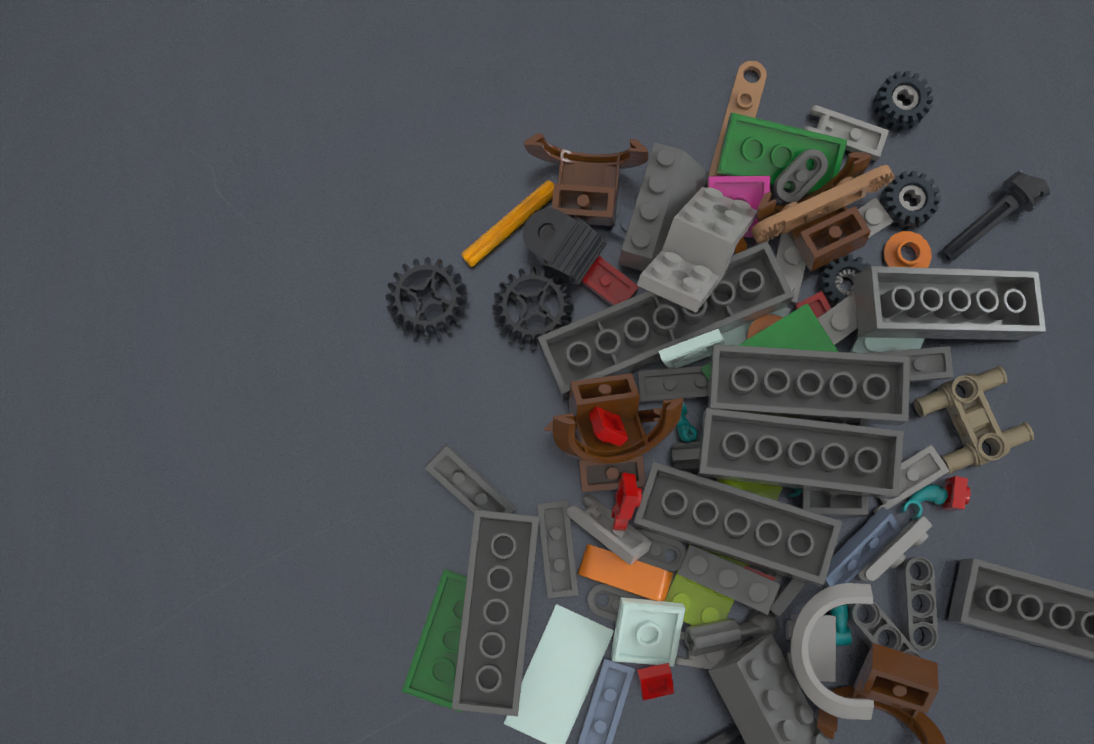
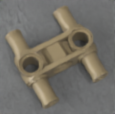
M1000 365L977 375L967 373L942 383L937 388V391L921 398H916L913 401L915 410L920 417L946 408L963 448L940 456L949 469V472L946 473L947 475L969 465L980 467L1006 456L1011 448L1034 440L1033 430L1026 422L1002 432L984 395L985 391L1008 382L1006 372ZM956 385H960L964 388V398H961L957 395L955 390ZM983 441H986L991 446V454L989 456L982 450Z

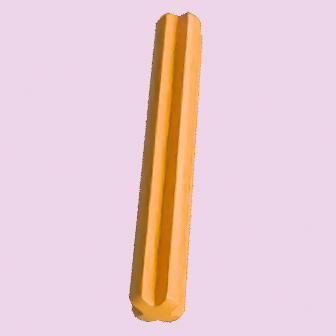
M547 180L465 249L461 254L463 260L470 267L479 262L526 222L531 215L553 199L554 183Z

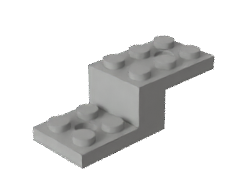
M702 187L674 217L662 251L641 273L637 286L697 313L724 277L736 245L755 221L757 210L751 208V205L745 201L732 200L723 196V193L715 188Z

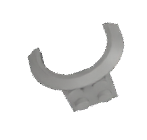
M844 583L833 585L814 595L799 614H791V620L786 621L785 632L786 639L790 640V653H786L785 660L804 693L820 709L840 718L871 720L874 700L841 697L828 690L820 682H836V616L824 614L844 604H873L871 584Z

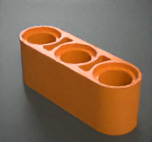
M589 544L586 545L577 573L580 576L650 600L664 602L674 575L672 572L637 560L629 565L614 552Z

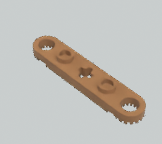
M757 61L744 62L738 69L708 176H730L716 172L730 113L733 112L756 118L767 78L766 69ZM749 70L757 72L759 80L755 83H750L745 80L743 73ZM708 177L706 181V188H708Z
M883 165L856 178L852 176L847 177L832 189L799 204L798 202H792L786 205L781 212L757 223L751 229V234L758 244L765 241L768 242L769 238L774 239L773 236H778L779 233H788L864 198L866 193L877 192L879 187L883 189L882 185H889L888 183L894 180L895 175L888 165Z

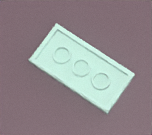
M556 604L522 680L518 717L507 715L503 724L546 744H566L614 630Z

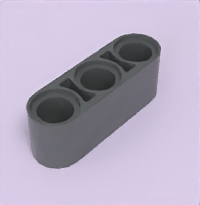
M924 557L905 558L897 566L900 632L916 650L928 651L934 648L938 642L934 568L932 563ZM913 563H916L921 570L920 577L917 580L913 579L910 575V567ZM915 595L920 596L923 603L921 610L918 612L912 608L911 604ZM918 627L924 631V640L920 644H917L913 638L914 631Z
M874 601L873 604L847 605L848 623L869 648H871L873 643L879 644L878 636L881 631L885 630L890 638L886 647L922 658ZM861 605H864L869 613L868 619L863 623L858 620L856 614L857 609Z

